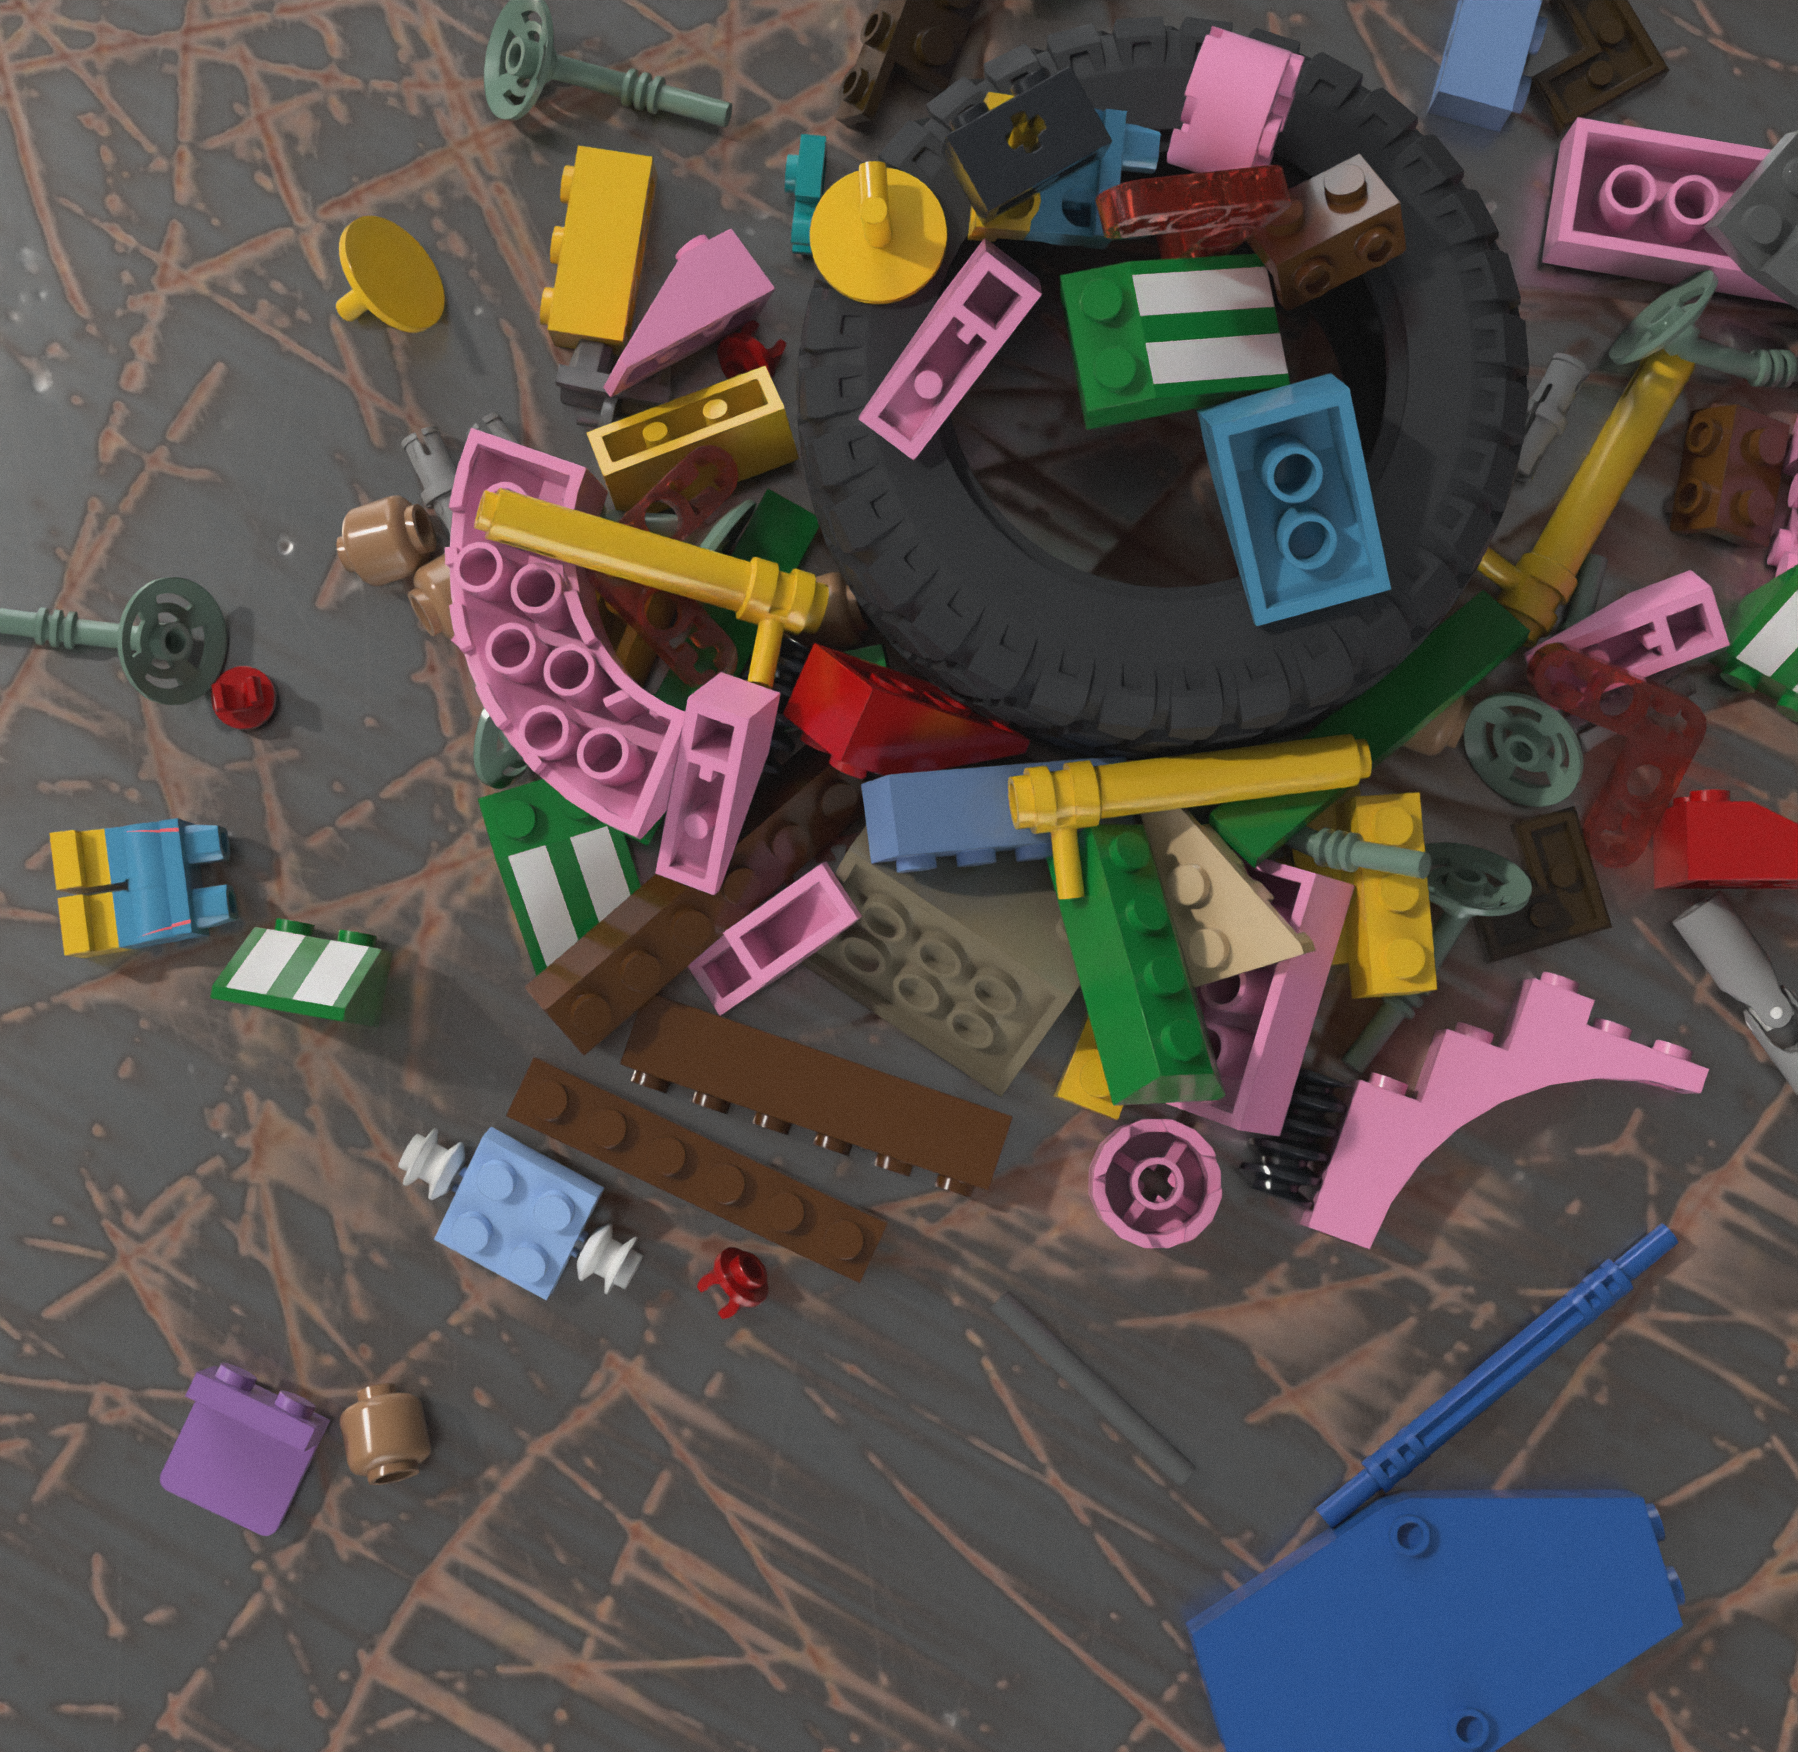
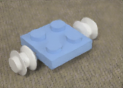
M490 1127L483 1135L468 1168L464 1167L466 1161L464 1143L459 1142L449 1150L438 1145V1129H432L427 1137L417 1133L412 1138L398 1165L399 1168L406 1171L403 1185L408 1186L418 1178L429 1184L428 1198L431 1200L448 1193L451 1188V1191L456 1193L434 1240L546 1301L554 1291L570 1257L576 1258L580 1251L582 1252L576 1263L580 1281L595 1273L605 1279L604 1294L608 1295L614 1285L624 1290L626 1289L643 1258L642 1254L634 1250L638 1237H633L625 1244L612 1238V1223H607L595 1229L588 1240L589 1233L584 1231L604 1191V1187L493 1127Z

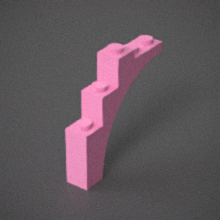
M1543 972L1540 980L1535 978L1522 980L1519 983L1497 1047L1491 1045L1494 1034L1466 1023L1457 1022L1454 1031L1449 1029L1435 1030L1412 1098L1405 1096L1407 1084L1381 1074L1371 1072L1368 1082L1350 1080L1349 1085L1353 1088H1347L1343 1103L1348 1106L1347 1110L1338 1114L1334 1125L1339 1130L1338 1136L1330 1137L1326 1148V1151L1330 1154L1329 1161L1321 1162L1317 1175L1322 1181L1320 1186H1313L1309 1196L1313 1207L1312 1210L1305 1208L1300 1225L1370 1249L1392 1201L1420 1163L1458 1128L1501 1102L1549 1085L1589 1079L1636 1081L1682 1094H1701L1709 1069L1691 1063L1693 1052L1681 1046L1655 1040L1653 1048L1633 1042L1629 1040L1632 1030L1615 1022L1595 1018L1592 1026L1587 1025L1595 1000L1577 994L1580 984L1576 981L1549 972Z

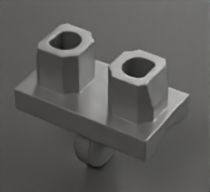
M581 339L570 360L569 366L559 364L555 383L561 389V403L579 407L576 424L597 429L672 401L673 395L670 387L671 367L669 366L610 398L603 387L610 376L614 357L613 349L604 343Z

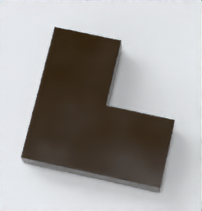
M1550 0L1548 2L1577 52L1532 76L1530 92L1557 137L1568 132L1577 117L1591 119L1665 78L1670 70L1628 0Z
M1575 806L1510 825L1523 871L1530 879L1532 885V892L1527 905L1517 912L1500 916L1476 915L1472 917L1486 964L1612 928Z

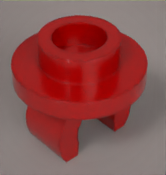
M752 320L742 327L740 333H731L721 341L717 349L718 360L724 375L728 379L766 366L773 380L775 369L778 367L786 348V342L780 338L773 347L766 349L755 339L760 324Z
M249 666L231 668L225 671L211 685L213 710L223 723L239 730L257 728L270 718L275 709V687L272 681L256 668Z
M728 1247L719 1253L714 1260V1268L703 1276L697 1284V1288L701 1293L713 1284H719L729 1296V1303L718 1312L722 1319L732 1317L744 1306L749 1308L758 1306L767 1298L769 1292L767 1271L761 1260L754 1254L735 1247Z

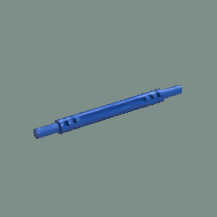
M1661 1223L1615 1262L1610 1259L1605 1260L1592 1274H1588L1581 1280V1283L1575 1288H1571L1552 1307L1415 1420L1399 1430L1393 1438L1382 1444L1375 1453L1365 1458L1361 1462L1364 1469L1315 1508L1319 1515L1333 1529L1380 1489L1385 1493L1391 1490L1397 1482L1413 1472L1414 1468L1420 1463L1425 1462L1431 1457V1454L1586 1326L1597 1320L1598 1316L1604 1311L1609 1310L1621 1297L1626 1296L1632 1291L1634 1287L1631 1282L1679 1243L1675 1235L1667 1226Z

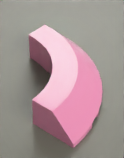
M471 428L457 466L448 507L453 513L450 547H445V565L450 568L452 605H449L453 631L459 650L464 653L469 671L477 686L475 690L495 725L502 730L510 744L536 774L564 796L565 799L599 821L641 840L667 811L685 712L664 703L642 689L630 676L616 655L599 613L594 587V570L485 539V531L474 528L476 513L484 490L497 493L499 488H503L600 517L608 491L586 467Z

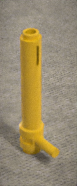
M1664 349L1643 358L1532 551L1522 554L1516 566H1514L1488 547L1476 570L1502 588L1496 601L1530 630L1528 638L1522 646L1533 648L1540 637L1546 638L1549 636L1558 620L1555 614L1559 605H1566L1578 585L1575 578L1576 574L1694 371V363L1682 360L1677 354L1669 356Z
M499 488L497 493L484 490L476 513L474 528L485 531V539L735 611L736 619L757 624L758 630L747 681L771 690L773 688L783 632L798 636L801 631L815 634L821 625L826 611L829 587L826 584L816 582L815 574L798 569H793L790 574L779 571L778 563L758 557H753L750 562L503 488Z
M1352 734L1093 766L1090 760L1064 763L1063 769L1058 771H1050L1047 766L1025 768L1023 775L1009 777L1008 801L1015 829L1030 828L1032 834L1050 832L1058 899H1071L1085 896L1077 836L1078 828L1098 826L1100 819L1357 786L1360 779L1370 777L1372 761L1367 741L1365 739L1355 740Z

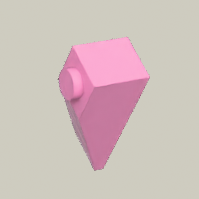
M732 228L711 239H708L704 234L699 235L686 243L677 252L675 258L678 262L622 352L603 387L610 398L736 331L747 322L758 318L774 292L775 287Z
M984 238L938 299L859 415V420L912 460H915L1042 295L1040 280Z
M1688 570L1623 596L1525 652L1523 655L1538 699L1557 711L1729 646L1730 644L1712 587L1693 571Z
M720 672L688 697L655 874L712 895L720 891L769 753L781 693Z

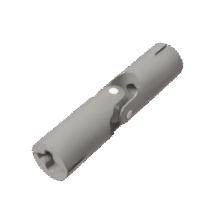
M1718 890L1684 911L1672 923L1721 991L1730 994L1737 1001L1743 1002L1749 1009V1012L1746 1009L1743 1011L1747 1026L1798 1096V1041L1794 1046L1780 1049L1774 1046L1764 1033L1773 1028H1781L1787 1025L1795 1012L1798 1013V997L1784 985H1781L1780 989L1778 988L1777 977L1770 957L1721 890Z

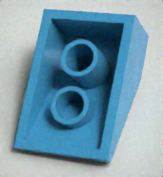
M1330 373L1197 410L1211 476L1252 619L1256 626L1391 590L1349 387Z

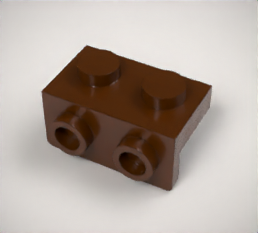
M1361 154L1238 215L1241 235L1273 275L1278 301L1286 311L1321 297L1329 290L1385 264L1406 250L1400 201Z
M1739 404L1693 410L1689 416L1670 530L1679 534L1706 532L1749 549L1769 547L1790 425Z

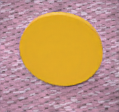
M865 162L859 165V171L848 174L834 183L820 199L811 220V251L816 266L823 278L840 294L867 304H888L901 301L925 287L934 277L943 261L947 246V226L944 212L933 192L916 177L901 170L887 168L884 162Z
M378 216L359 217L344 229L339 242V257L343 272L352 290L336 302L338 314L344 320L353 322L369 310L389 326L409 333L423 332L433 326L440 319L444 310V289L433 261L419 242L399 225Z

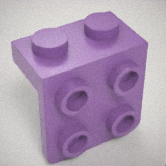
M221 1363L220 1367L214 1365L196 1372L185 1397L194 1400L195 1403L160 1474V1484L165 1490L257 1534L269 1536L280 1528L330 1419L315 1413L316 1405L299 1395L280 1390L277 1395L255 1385L257 1377L242 1368L228 1363Z

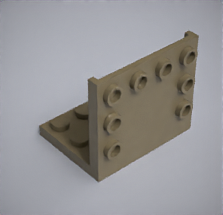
M1022 753L941 770L1037 762ZM865 826L848 849L835 872V876L862 917L800 964L1002 1097L1080 986L1047 859L1017 862L1015 850L996 852L997 862L991 864L957 867L956 856L936 858L937 868L897 873L896 861L871 864L867 826Z

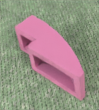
M824 862L723 932L724 935L687 967L719 1016L742 1005L854 924L862 915L828 863Z

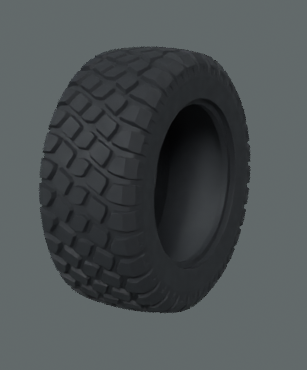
M1163 16L1116 19L1112 34L1102 30L1096 31L1093 23L1048 35L1046 51L1035 48L1030 49L1025 43L984 63L985 78L969 80L964 76L927 103L926 108L930 118L926 117L913 122L909 120L878 155L879 161L884 162L887 168L901 170L923 182L933 192L942 207L947 226V246L943 261L934 277L917 293L901 301L888 304H867L840 294L827 283L817 268L814 286L811 289L800 340L796 385L797 423L801 458L818 524L821 527L827 547L846 584L884 638L913 668L926 677L933 685L940 687L942 692L967 706L972 712L989 720L993 719L999 724L1010 726L1026 738L1066 751L1097 757L1123 756L1126 757V760L1137 761L1255 746L1293 733L1339 710L1351 700L1353 701L1401 664L1431 634L1460 597L1481 563L1497 530L1518 470L1522 444L1524 442L1529 390L1527 389L1529 356L1526 322L1520 318L1518 306L1521 305L1519 289L1508 253L1499 250L1496 242L1499 238V231L1477 190L1465 187L1461 181L1464 177V169L1435 134L1423 136L1416 129L1418 117L1384 88L1375 89L1371 92L1362 86V73L1330 55L1320 52L1311 59L1299 53V41L1255 28L1248 35L1249 38L1292 51L1294 54L1305 57L1294 90L1296 91L1284 129L1282 132H1279L1273 148L1274 155L1261 191L1249 187L1236 186L1167 163V153L1174 128L1181 130L1183 126L1180 119L1187 97L1184 94L1206 35L1210 34L1212 26L1233 32V22L1186 17L1178 30L1173 26H1165ZM1071 66L1094 108L1102 111L1106 109L1127 111L1126 124L1139 125L1159 131L1161 134L1156 170L1152 174L1121 171L1119 193L1153 197L1152 228L1176 230L1203 236L1228 245L1243 254L1256 253L1241 235L1238 220L1239 214L1361 154L1400 201L1406 250L1385 264L1373 268L1329 290L1321 297L1312 299L1304 304L1324 331L1336 356L1344 384L1350 388L1391 590L1256 626L1252 619L1240 576L1217 583L1172 588L1137 586L1108 580L1077 569L1052 556L1029 540L1004 517L988 498L973 475L960 448L951 420V414H949L915 460H912L859 420V415L938 299L982 242L968 240L971 204L941 152L945 136L953 132L949 126L951 120L965 110L982 103L988 92L1013 95L1010 91L1013 85L1041 68L1047 67L1052 76ZM999 238L995 242H991L1023 267L1045 253L1062 246L1038 241Z

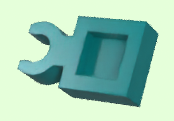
M801 134L799 155H787L784 190L785 193H795V209L791 232L792 254L813 256L810 246V226L816 206L824 195L828 159L826 136Z

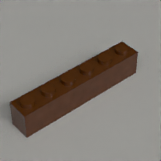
M806 744L782 765L783 770L780 775L771 774L756 787L720 891L712 895L655 874L524 988L582 1055L585 1056L724 935L723 932L743 919L864 814L861 784L864 782L862 779L837 770L829 764L831 754L824 753Z
M656 994L639 1008L620 1065L635 1069L631 1082L666 1094L671 1082L693 1089L695 1092L692 1103L724 1114H728L731 1103L756 1111L752 1121L753 1124L785 1135H789L792 1124L816 1132L813 1144L847 1156L850 1155L853 1145L877 1152L873 1165L910 1177L914 1165L938 1173L935 1186L971 1198L975 1186L989 1190L1013 1116Z
M533 1057L506 1114L507 1117L858 1283L861 1282L888 1224L886 1219L544 1058Z

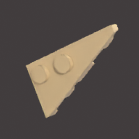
M1187 808L1141 814L1194 988L1316 951L1311 938L1305 932L1297 934L1271 905L1270 902L1274 899L1272 894L1261 882L1253 880L1247 874L1242 860L1210 824L1201 825Z

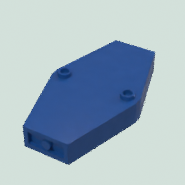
M1628 1489L1398 1490L1373 1498L1352 1512L1333 1529L1328 1528L1185 1623L1224 1752H1495L1683 1626L1678 1605L1685 1604V1595L1673 1566L1665 1567L1658 1542L1665 1540V1531L1655 1505L1652 1502L1645 1504L1643 1497Z

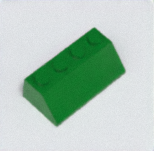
M1098 824V826L1084 828L1077 834L1084 897L1058 899L1053 853L1052 856L1046 857L1113 1106L1212 1101L1223 1098L1226 1094L1196 988H1194L1144 825Z

